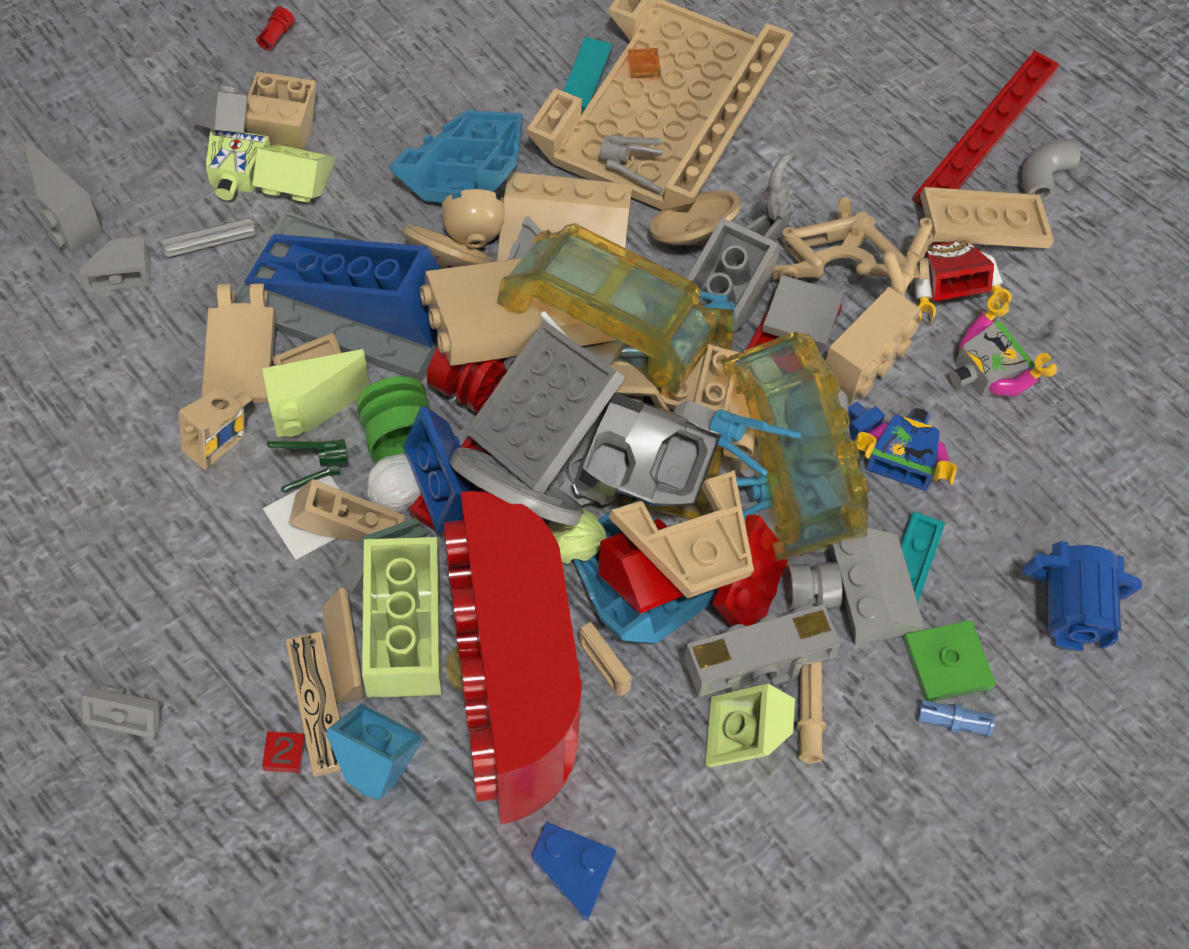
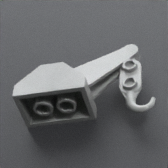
M785 153L778 159L770 174L769 184L764 193V199L767 200V213L746 227L721 217L683 286L714 295H727V301H732L735 306L734 325L732 328H727V330L732 332L740 328L753 315L766 292L780 252L779 243L776 240L787 227L792 216V211L790 210L791 201L788 200L790 189L787 188L786 182L781 180L787 162L792 160L790 153ZM679 292L675 298L677 306L692 313L703 312L704 306L712 302L683 292Z

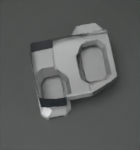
M614 393L596 420L572 484L576 494L598 501L601 505L614 501L619 492L640 501L642 500L650 504V506L696 503L721 434L710 430L711 421L715 415L714 410L687 400L675 406L673 412H670L645 402L643 404L621 394Z

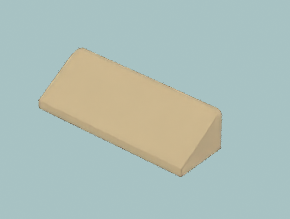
M344 587L339 588L323 606L335 697L337 703L340 704L362 700L364 697L347 589L345 590Z

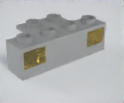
M822 604L815 607L804 605L788 615L781 617L776 614L769 615L750 626L745 627L743 624H738L728 628L722 634L697 636L690 643H687L684 659L698 697L721 690L729 693L752 687V680L757 684L759 682L758 678L768 673L770 682L774 687L797 680L801 667L835 657L841 642L825 605Z

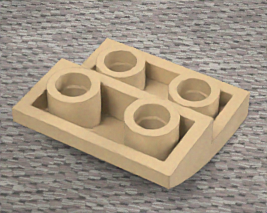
M673 341L660 395L668 409L673 410L675 406L690 400L714 410L715 413L720 409L728 411L741 353L708 344L707 349Z

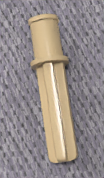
M821 661L803 666L800 669V721L797 722V730L800 731L799 759L804 763L811 764L819 763L823 760L822 732L825 731L826 724L822 721Z

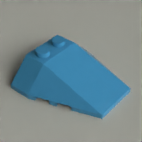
M467 110L443 125V132L433 138L431 134L424 137V144L417 149L409 147L404 150L390 165L391 172L424 201L437 202L439 204H442L446 197L452 195V200L461 197V191L482 189L494 192L517 165L523 114Z
M610 512L598 520L602 524L607 538L622 533L608 517ZM600 550L587 561L573 559L601 622L622 641L658 643L711 605L718 591V588L690 598L684 595L640 614L598 575Z

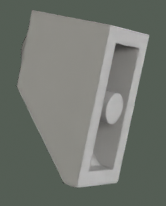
M218 84L217 90L205 89L191 117V123L214 130L244 133L247 95L236 93V87Z
M144 236L111 239L79 268V275L86 293L151 286L150 254Z

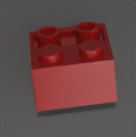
M659 518L653 520L658 530L668 527ZM623 532L601 540L598 575L640 614L684 596Z

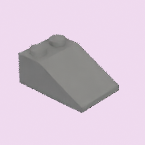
M28 140L24 143V148L36 195L42 208L40 216L50 228V231L47 233L52 242L59 248L64 246L73 255L102 234L90 196Z

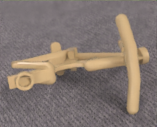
M842 197L838 200L839 219L795 229L788 227L783 230V238L787 241L784 245L785 252L791 254L799 263L777 265L773 270V279H779V281L782 275L797 280L802 277L821 278L824 275V266L827 262L837 258H851L859 262L856 266V272L859 275L890 277L891 288L905 297V291L913 278L929 279L928 260H923L929 245L933 242V234L931 233L933 227L932 220L930 218L920 220V226L907 251V256H905L875 228V220L872 216L863 211L852 216L850 199ZM864 238H868L884 253V264H877L872 254L859 248ZM844 240L840 246L830 247L817 252L810 248Z

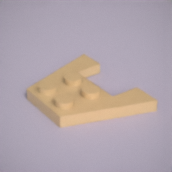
M735 470L704 481L702 490L714 511L712 513L661 530L657 529L642 500L613 509L608 516L687 598L750 577L754 571Z

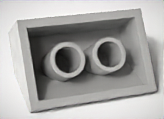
M866 527L830 534V554L832 561L837 562L840 568L842 598L855 645L925 630L898 535Z

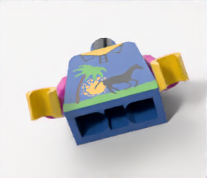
M919 408L912 409L908 418L894 415L890 423H881L867 433L859 432L851 448L853 451L855 449L862 450L866 453L865 457L870 458L866 471L926 492L932 477L933 481L938 482L939 478L949 481V484L953 485L957 466L949 460L945 445L939 441L940 431L935 427L927 425L930 415L925 410Z

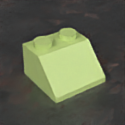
M280 144L257 148L252 186L262 187V192L265 194L279 196L281 192L292 194V199L310 202L311 198L322 195L335 163V156Z

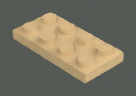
M924 187L920 195L925 217L932 220L933 227L931 233L933 234L934 242L965 240L971 244L1050 248L1054 241L1040 195Z

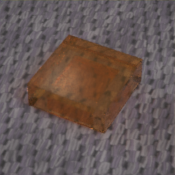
M658 48L628 50L631 79L660 77L661 68Z

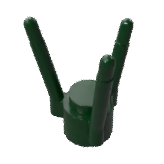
M345 439L324 442H267V447L318 450L320 465H327L326 469L282 486L281 491L284 493L306 485L311 479L319 480L329 475L340 474L339 466L348 465Z

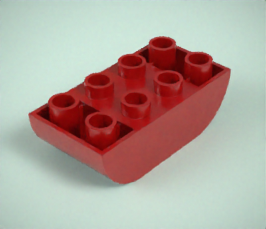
M469 491L461 492L463 520L443 522L450 590L455 615L458 655L462 671L467 728L470 735L476 801L497 800L501 825L534 814L547 805L567 782L577 754L582 684L560 547L552 531L535 512L521 503L510 504L488 492Z

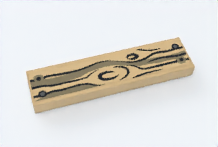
M320 631L286 639L313 776L317 777L341 771L326 735L328 728L340 720L322 633Z

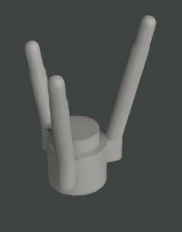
M613 134L604 137L600 158L607 160L606 167L616 169L658 193L662 192L660 186L619 164L621 161H627L630 151L662 155V149L640 146L661 145L663 143L662 139L621 137Z

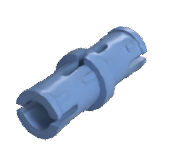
M924 699L921 700L918 714L920 716L918 715L917 722L919 723L923 722L949 728V732L958 733L960 730L986 737H991L994 728V722L992 721L995 720L994 714L963 709L961 704L954 703V706H949Z

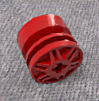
M438 347L428 368L427 384L448 397L456 394V400L459 403L468 405L471 410L478 413L507 373L504 365L506 358L450 366L446 353H441Z

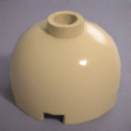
M482 189L461 191V197L452 200V195H450L442 202L444 227L448 234L457 242L470 248H480L500 234L504 224L505 208L504 200L502 197L500 200L496 199L495 192Z

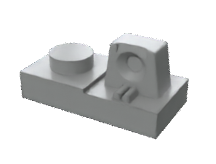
M106 684L100 689L87 687L82 694L83 724L152 739L159 730V701L124 694V688L107 686Z

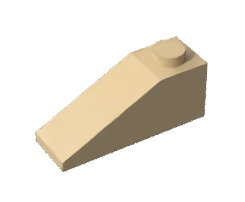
M311 479L296 493L288 524L319 536L360 542L363 536L404 522L405 515Z

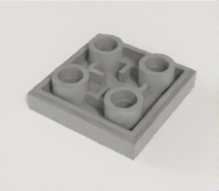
M782 275L762 331L825 350L844 294Z

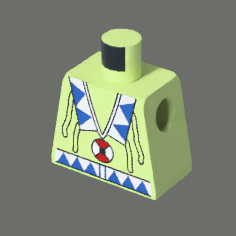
M210 130L206 171L210 185L216 187L215 194L219 198L232 200L236 190L243 192L254 191L256 186H252L257 148L270 146L269 136Z

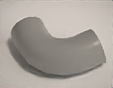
M1076 139L1057 140L1042 144L1032 151L1022 168L1024 193L1040 195L1042 202L1053 197L1056 193L1053 173L1058 170L1076 169L1079 165L1080 148Z

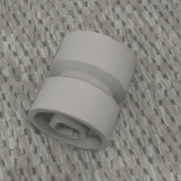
M837 562L817 563L813 569H810L808 564L786 565L785 594L789 610L813 604L817 606L824 604L826 608L840 607L842 602V579Z

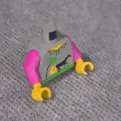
M994 294L988 299L987 305L989 310L986 313L982 312L965 332L958 347L959 355L956 360L958 368L950 372L951 382L956 388H962L971 384L976 392L983 397L991 394L995 396H1018L1039 381L1038 377L1041 375L1043 377H1052L1057 371L1054 363L1047 368H1042L1046 362L1051 360V356L1048 353L1039 354L1035 362H1033L1000 320L993 321L995 317H1002L1009 311V304L1007 302L1002 308L998 310L993 309L994 304L1000 299L999 294Z

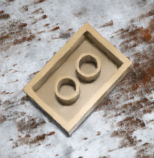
M888 287L829 347L822 375L835 380L837 388L847 395L849 405L859 396L864 398L874 386L873 381L878 376L885 377L894 364L893 360L897 356L904 357L913 344L910 339L919 327V323L916 321L921 308L891 287Z

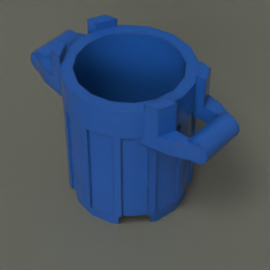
M1060 541L1052 544V553L1049 555L1044 553L1036 554L1022 566V572L1026 576L1046 583L1047 630H1049L1050 637H1055L1056 646L1068 650L1083 651V644L1100 642L1101 649L1114 645L1118 641V632L1121 630L1120 599L1125 600L1142 588V582L1139 578L1124 572L1123 556L1118 555L1117 557L1112 551L1097 546H1068V542Z

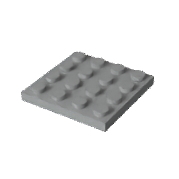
M543 320L465 432L531 489L544 493L554 481L567 459L575 451L589 428L595 423L613 394L616 393L625 376Z

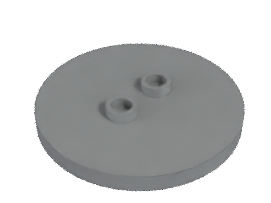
M457 448L454 450L449 461L450 465L459 474L475 485L510 504L521 503L545 519L574 526L579 523L584 513L582 506L557 487L550 484L544 493L535 491L499 460L489 454L469 448Z

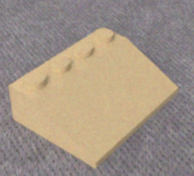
M511 172L507 177L504 195L505 215L504 224L500 231L497 261L508 260L512 245L517 240L523 227L524 218L529 216L561 253L615 246L624 264L632 184Z

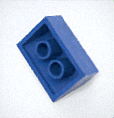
M420 407L403 450L437 533L444 532L443 522L463 520L461 492H478L474 483L459 474L449 463L454 450L461 448L460 440L457 436H454L449 422L428 407Z

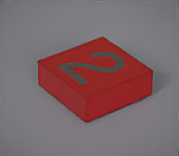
M267 731L262 762L263 771L301 773L305 746L304 733Z

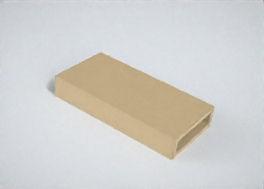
M615 246L425 271V285L420 286L421 302L423 306L428 305L430 326L432 329H437L439 350L441 353H446L450 366L519 356L544 320L540 316L542 311H545L563 332L580 346L642 337L647 315Z

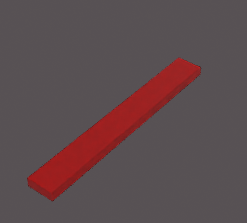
M1034 50L917 190L912 201L923 207L920 195L924 187L960 190L1055 74L1059 63Z

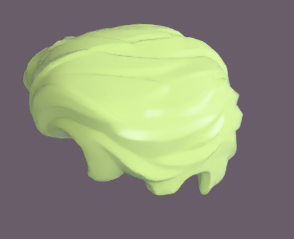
M583 509L584 513L577 525H565L554 521H549L547 524L560 547L562 562L570 564L572 559L589 560L599 552L601 540L607 538L606 532L598 521L597 516Z

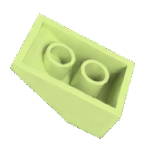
M364 349L262 368L277 437H294L303 432L313 430L354 402L361 391L369 386Z

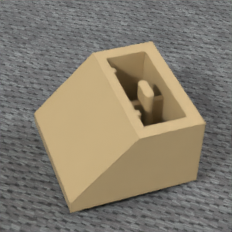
M256 72L246 102L244 133L269 136L270 145L280 144L305 150L313 123L316 81Z

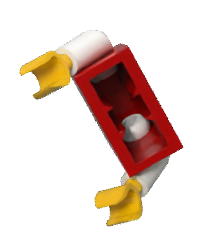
M965 240L951 243L932 242L923 259L928 260L929 279L921 280L920 278H914L916 299L920 300L918 307L921 308L916 321L919 324L922 319L921 312H926L930 315V323L934 320L936 307L933 303L929 302L930 298L934 301L992 291L993 295H1000L999 301H1001L1002 306L1006 302L1009 304L1012 298L1010 292L1000 286L1003 282L995 259L991 255L979 251L969 241ZM999 301L994 304L993 309L997 310L999 308Z

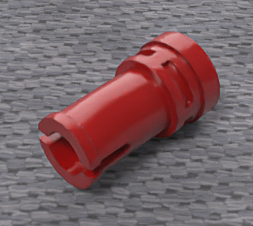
M275 7L268 18V24L260 35L256 37L257 44L264 50L268 49L271 51L281 35L286 33L294 24L295 18L293 14L284 7Z

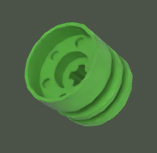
M395 376L372 383L361 391L356 399V407L360 415L361 425L364 427V437L369 455L374 460L379 461L387 456L405 453L403 447L420 407L430 408L429 400L426 398L425 387L420 380L412 377Z

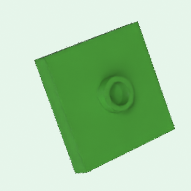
M972 620L905 634L903 641L926 701L935 702L993 689L996 685Z

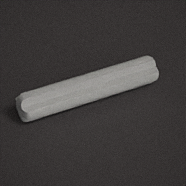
M245 218L165 238L162 240V247L166 257H172L251 237L256 234V229L252 218Z

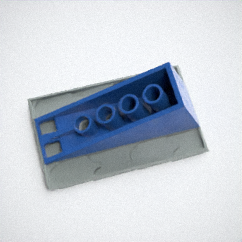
M284 211L236 289L235 303H251L250 284L264 283V291L268 292L267 307H274L276 312L275 328L279 329L281 333L310 342L334 333L342 353L364 349L365 360L374 363L376 367L423 380L432 357L438 348L437 329H432L430 326L428 305L423 306L421 302L420 286L425 285V271L438 270L440 267L428 246L375 242Z

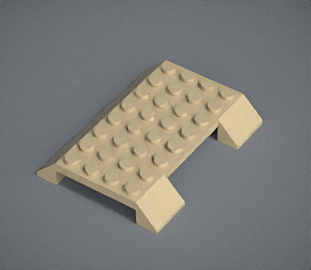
M614 0L608 13L629 38L630 43L582 115L581 98L554 88L526 129V134L553 165L589 180L632 184V198L658 209L666 210L693 203L793 38V33L766 23L759 36L756 37L664 0ZM613 134L621 137L662 139L663 143L661 145H640L662 149V155L630 151L627 161L619 163L660 186L662 192L658 193L618 170L606 167L607 160L600 158L604 137Z

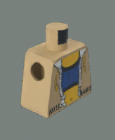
M217 388L179 410L181 451L204 470L209 468L245 434L244 415L254 408V402L245 392H241L233 398L223 389Z

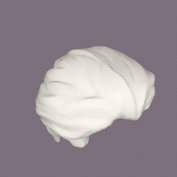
M405 453L380 459L370 471L367 495L372 503L398 513H403L421 494Z

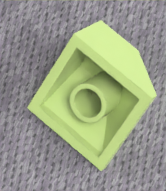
M768 683L712 696L705 765L715 767L768 756L793 733L795 698Z

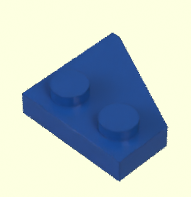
M546 822L533 851L532 861L543 874H546L553 881L554 887L561 895H565L579 911L578 914L581 918L589 922L615 858L616 850Z

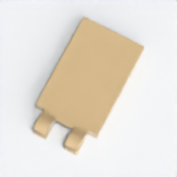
M264 283L250 284L251 303H235L236 295L235 291H232V285L218 284V308H208L202 397L218 388L223 389L233 398L241 392H245L254 403H269L262 368L273 366L276 312L274 307H267L268 292L264 291Z

